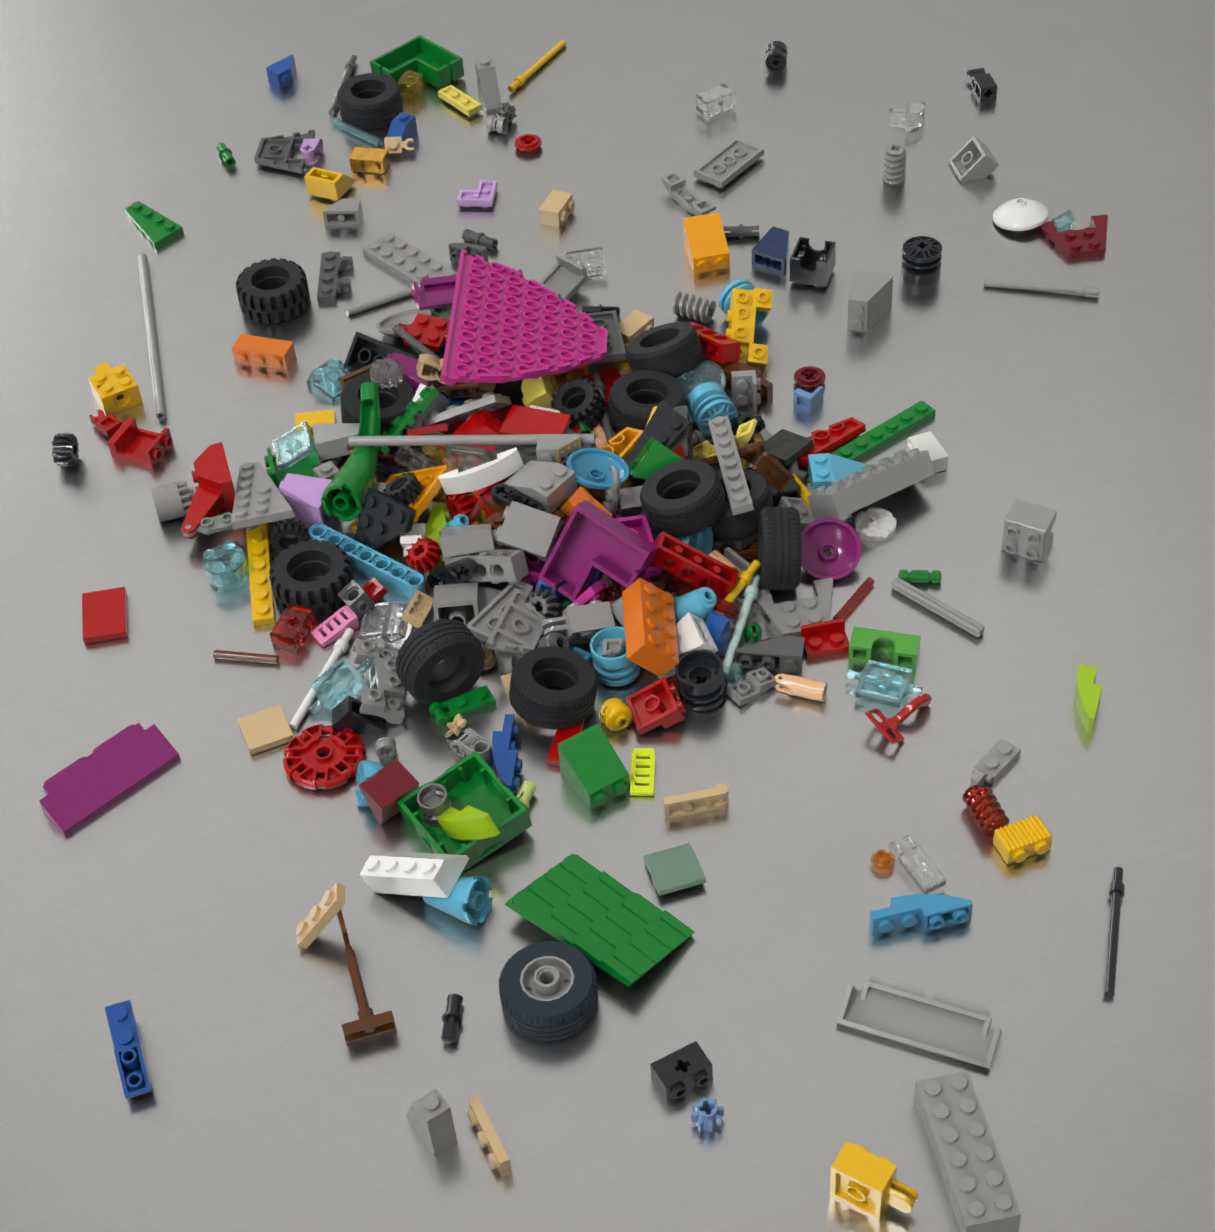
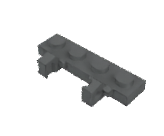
M332 251L322 253L317 291L318 303L336 302L338 293L351 292L350 279H339V271L353 270V259L351 256L341 257L340 252Z

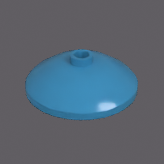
M582 448L571 453L567 459L566 467L575 471L576 482L589 489L609 490V486H612L613 483L612 471H609L612 465L616 466L619 471L621 486L626 483L629 477L627 463L617 454L605 449Z

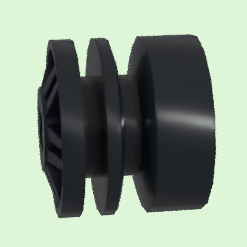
M916 236L906 240L902 248V278L908 283L921 286L936 282L940 278L941 243L928 236Z
M694 650L686 653L679 659V664L675 666L680 699L684 705L696 711H708L719 706L727 695L723 663L720 657L711 651Z

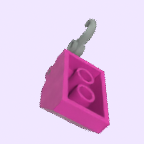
M614 465L610 466L609 471H612L613 483L612 486H609V490L605 491L606 500L602 502V505L613 514L611 517L653 543L654 540L645 514L622 517L617 514L618 501H621V481L617 467ZM650 563L646 566L648 568L642 579L661 576L662 569Z

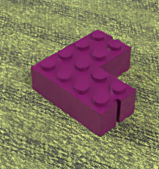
M585 500L575 506L538 578L552 588L567 581L566 584L559 587L558 592L572 601L576 600L587 590L597 570H600L628 588L638 578L643 577L648 568L646 566L651 563L659 547Z

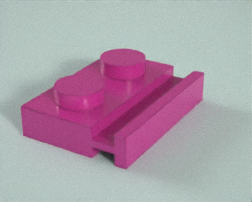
M604 578L599 580L571 604L580 603L581 605H587L589 602L599 599L601 597L599 593L609 585Z

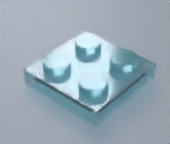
M306 421L301 422L272 440L276 465L281 471L315 451L310 425Z

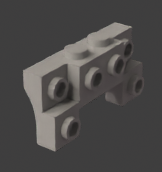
M356 638L352 646V651L356 652L353 660L354 664L371 666L369 670L370 688L361 687L358 695V700H362L359 712L361 714L379 716L389 723L401 725L405 717L403 699L407 696V689L396 673V651L378 648L377 641Z

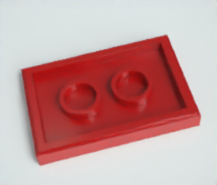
M512 405L499 430V435L565 434L571 422V415Z
M125 587L82 594L84 644L128 637Z

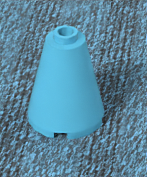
M701 587L674 598L676 624L688 612L703 619L705 622L717 602L714 591L708 587Z
M484 876L459 877L448 898L422 896L426 904L473 926H477L478 922L483 923L486 920L493 899L489 898V890H492V885L489 879Z

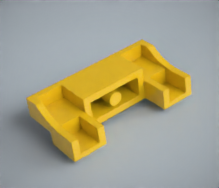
M733 288L730 310H727L726 321L729 322V326L725 330V336L741 342L739 361L737 362L749 366L766 367L769 345L753 343L756 311L770 312L772 309L773 290Z

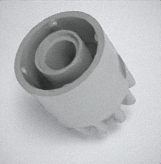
M186 480L151 488L160 523L187 515L195 491L193 486H187Z

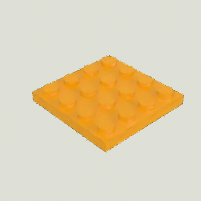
M450 464L409 471L415 474L423 486L421 495H417L418 498L416 500L413 499L411 504H407V506L416 510L413 525L418 522L422 512L429 507L431 500L438 495L439 489L442 487L438 476L453 471ZM403 473L390 475L385 483L390 484L392 479L395 480L397 476H401ZM360 516L350 527L354 534L356 533Z

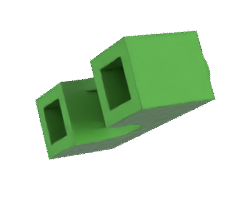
M854 626L849 643L848 661L871 664L874 655L887 653L894 658L893 668L916 671L921 636Z

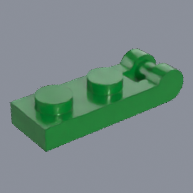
M487 685L442 703L434 702L429 706V711L435 716L438 726L443 727L448 722H453L458 713L464 719L496 706V700Z

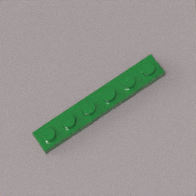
M921 400L831 454L858 462L935 417L936 410Z

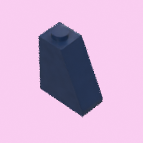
M773 226L752 249V265L785 275L789 251V231Z

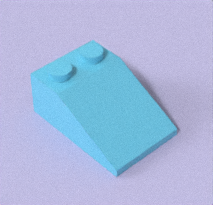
M830 453L808 455V477L812 494L819 487L826 486L827 488L831 486L830 482L834 480L846 479V475L849 473L862 472V468L867 466V464Z

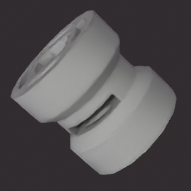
M489 115L486 121L487 132L493 133L497 131L499 134H505L508 128L507 117L501 116L497 118L495 115Z

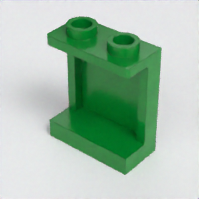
M314 438L306 440L308 449L272 455L271 447L267 448L268 455L264 456L266 468L269 469L266 470L277 488H279L281 481L285 479L287 473L314 477L313 468L320 465Z

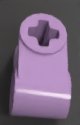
M321 138L303 139L300 152L303 153L306 167L317 165L323 153V141Z

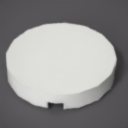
M868 508V511H861L855 517L854 530L864 540L871 542L885 541L896 532L897 520L888 510Z

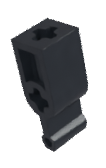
M984 68L966 70V75L971 81L972 89L980 102L995 100L997 97V84L989 73L986 74Z

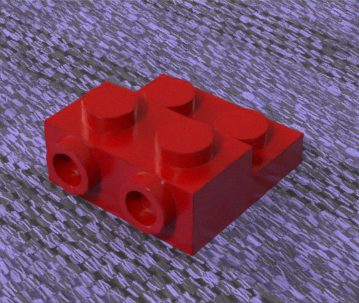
M666 677L625 697L628 707L631 709L637 730L641 735L661 724L666 729L685 719L683 712L687 711L682 700H677L676 697L680 695L675 683L670 684Z

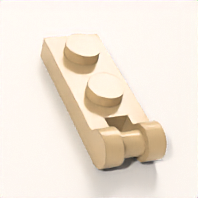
M719 783L711 789L662 797L665 820L727 808L729 805L728 786L724 783Z

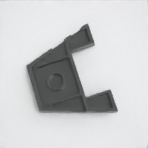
M308 130L307 134L301 135L300 132H295L289 137L278 135L261 138L254 157L255 164L303 173L306 165L305 159H290L295 144H302L303 139L315 138V130Z

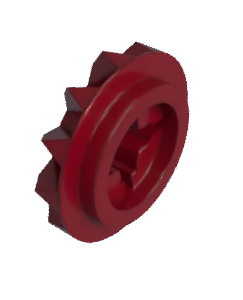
M813 366L802 367L794 374L795 385H800L801 389L806 387L808 390L823 386L826 378L823 370Z

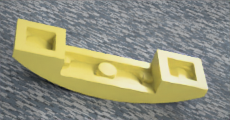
M755 418L739 425L736 435H734L737 449L744 447L751 439L757 424ZM708 440L693 446V460H701L717 455L715 446L711 445Z

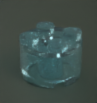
M227 541L203 553V566L211 588L217 591V588L224 589V592H230L244 586L247 577H249V568L245 552L242 548L235 545L232 541Z

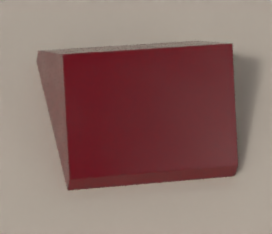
M395 759L358 786L379 825H382L400 812L397 802L418 789L419 782Z

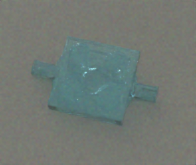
M345 656L339 659L310 684L318 698L314 704L308 707L310 712L315 715L323 707L332 712V709L348 695L358 700L361 687L371 688L363 675L373 666L371 662L366 659L356 667Z
M868 660L865 668L860 673L847 669L845 679L858 681L855 698L900 708L903 698L907 693L919 696L923 691V687L910 684L912 677L911 669Z

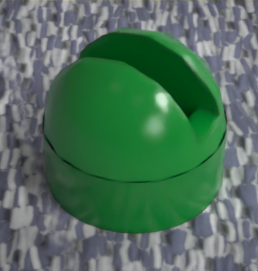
M748 624L745 627L744 632L747 641L757 642L761 640L762 628L759 624Z

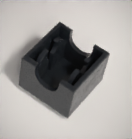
M799 237L790 257V282H796L800 285L809 284L816 287H826L835 266L836 242L825 241L824 249L815 250L810 246L809 238Z

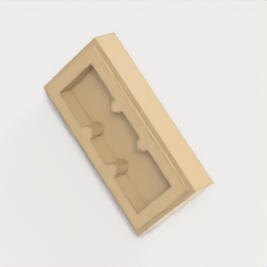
M417 590L404 611L401 620L416 628L421 627L433 607V598Z

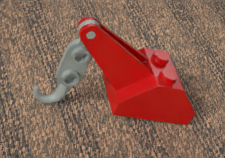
M222 442L209 445L193 462L195 471H191L194 483H198V486H195L194 497L181 526L185 539H193L199 533L211 535L215 532L233 529L231 519L235 490ZM220 511L224 513L223 515L216 516ZM259 525L250 526L247 528V531H252Z

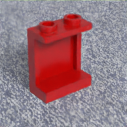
M128 417L107 443L112 457L153 467L166 450L171 447L173 439L169 428H164L161 433L140 429L137 427L136 420Z

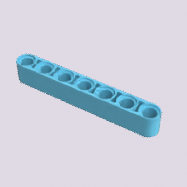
M315 524L309 528L310 541L311 539H317L320 542L325 540L342 548L350 559L353 571L369 579L374 577L384 587L410 600L417 590L426 594L424 577L421 573L324 524Z

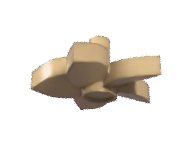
M460 713L455 716L453 722L447 723V727L450 730L446 733V738L452 734L458 736L459 732L462 733L464 731L462 728L465 727L467 721L463 719Z

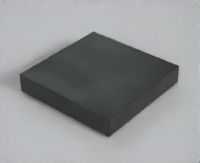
M781 429L765 441L764 448L773 458L776 457L782 465L788 466L814 445L812 439Z

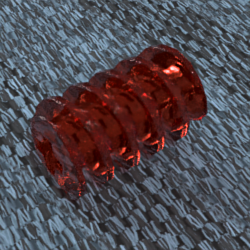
M974 785L964 792L962 799L985 838L994 837L996 829L1005 825L1008 826L1010 820L1005 816V811L1001 808L990 787Z

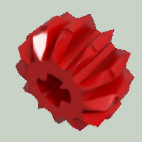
M472 492L448 495L446 507L449 509L452 519L457 514H464L468 517L469 522H471L479 514V506L472 500Z
M424 537L423 539L418 538L416 543H411L412 547L407 549L408 555L405 557L411 569L424 574L425 572L431 573L432 568H437V563L442 561L440 556L443 553L435 540Z

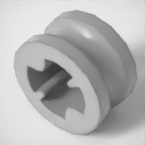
M382 737L376 741V754L379 758L390 759L396 755V741L393 738Z

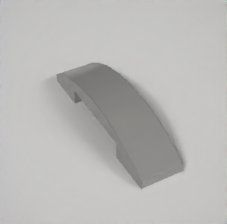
M676 171L661 177L663 185L672 198L689 213L699 216L716 210V206L707 198L700 199L686 186V180Z

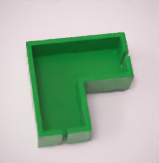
M421 35L370 61L371 73L388 75L397 81L400 87L419 77L440 89L450 84L451 81H456L464 76L463 59L460 56Z

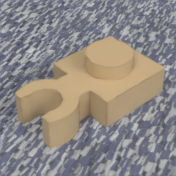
M384 137L385 149H388L389 156L403 155L404 150L408 153L415 152L414 147H408L410 143H414L413 138L402 141V137Z

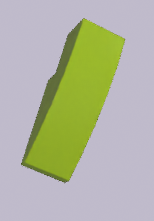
M1079 664L1075 687V702L1087 734H1092L1103 686L1095 684L1098 667Z
M469 805L461 811L450 807L436 818L446 835L452 839L479 840L495 837L500 834L488 813Z

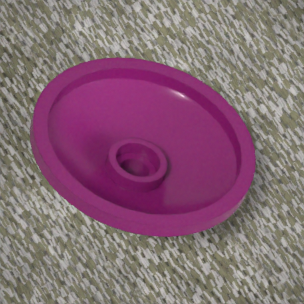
M821 518L811 522L801 532V566L810 576L819 580L833 577V581L848 576L857 567L862 551L861 541L857 532L848 523L836 518ZM831 551L832 555L826 556L824 552Z

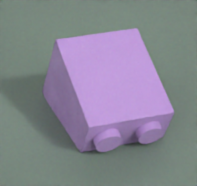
M287 473L285 479L279 485V491L293 509L295 521L298 519L302 520V523L305 522L308 528L315 524H324L330 528L332 527L336 516L333 514L329 516L321 504L323 492L331 482L330 479Z

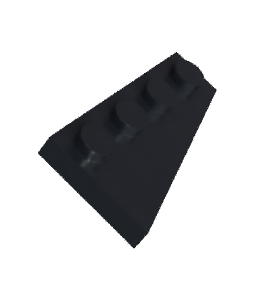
M661 400L626 460L628 467L631 466L651 436L671 450L692 427L691 422ZM629 473L628 480L637 486L643 480Z

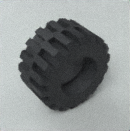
M577 378V380L571 379L570 382L563 383L561 388L558 387L557 393L552 396L551 409L571 415L569 428L579 426L578 422L581 421L591 430V427L598 425V421H602L604 418L602 414L606 413V402L592 381L590 382L586 378L584 380L582 378Z

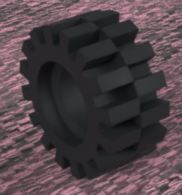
M408 472L407 474L403 473L401 476H397L395 480L392 479L391 483L387 484L386 488L383 489V493L407 505L408 503L411 504L413 499L416 500L418 498L417 495H421L423 486L413 472Z
M294 517L291 520L284 519V521L279 520L277 523H274L273 527H271L272 548H275V551L279 553L283 549L287 550L288 546L292 544H299L300 541L305 540V542H309V528L305 522L302 523L300 519L295 521ZM285 535H294V536H296V537L289 539V538H285V537H283V536H285Z

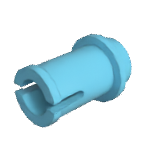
M457 514L453 520L447 522L444 526L469 525V519L464 514Z

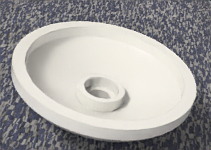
M1016 198L1001 204L993 213V221L998 227L1012 231L1034 229L1044 224L1049 217V211L1045 205L1028 198Z

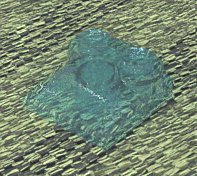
M330 359L310 373L307 386L334 404L341 399L343 390L338 378L350 372L344 368L341 360Z

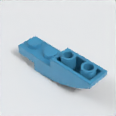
M914 894L893 897L890 899V907L870 912L869 928L872 934L887 933L893 929L911 927L918 923L921 924L923 931L939 929L946 925L960 924L971 920L973 904L971 900L940 894Z

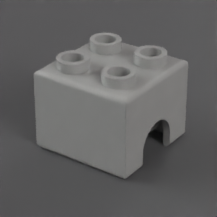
M1015 499L1004 520L1001 550L1026 557L1030 560L1043 562L1053 543L1054 533L1051 530L1056 520L1057 511Z

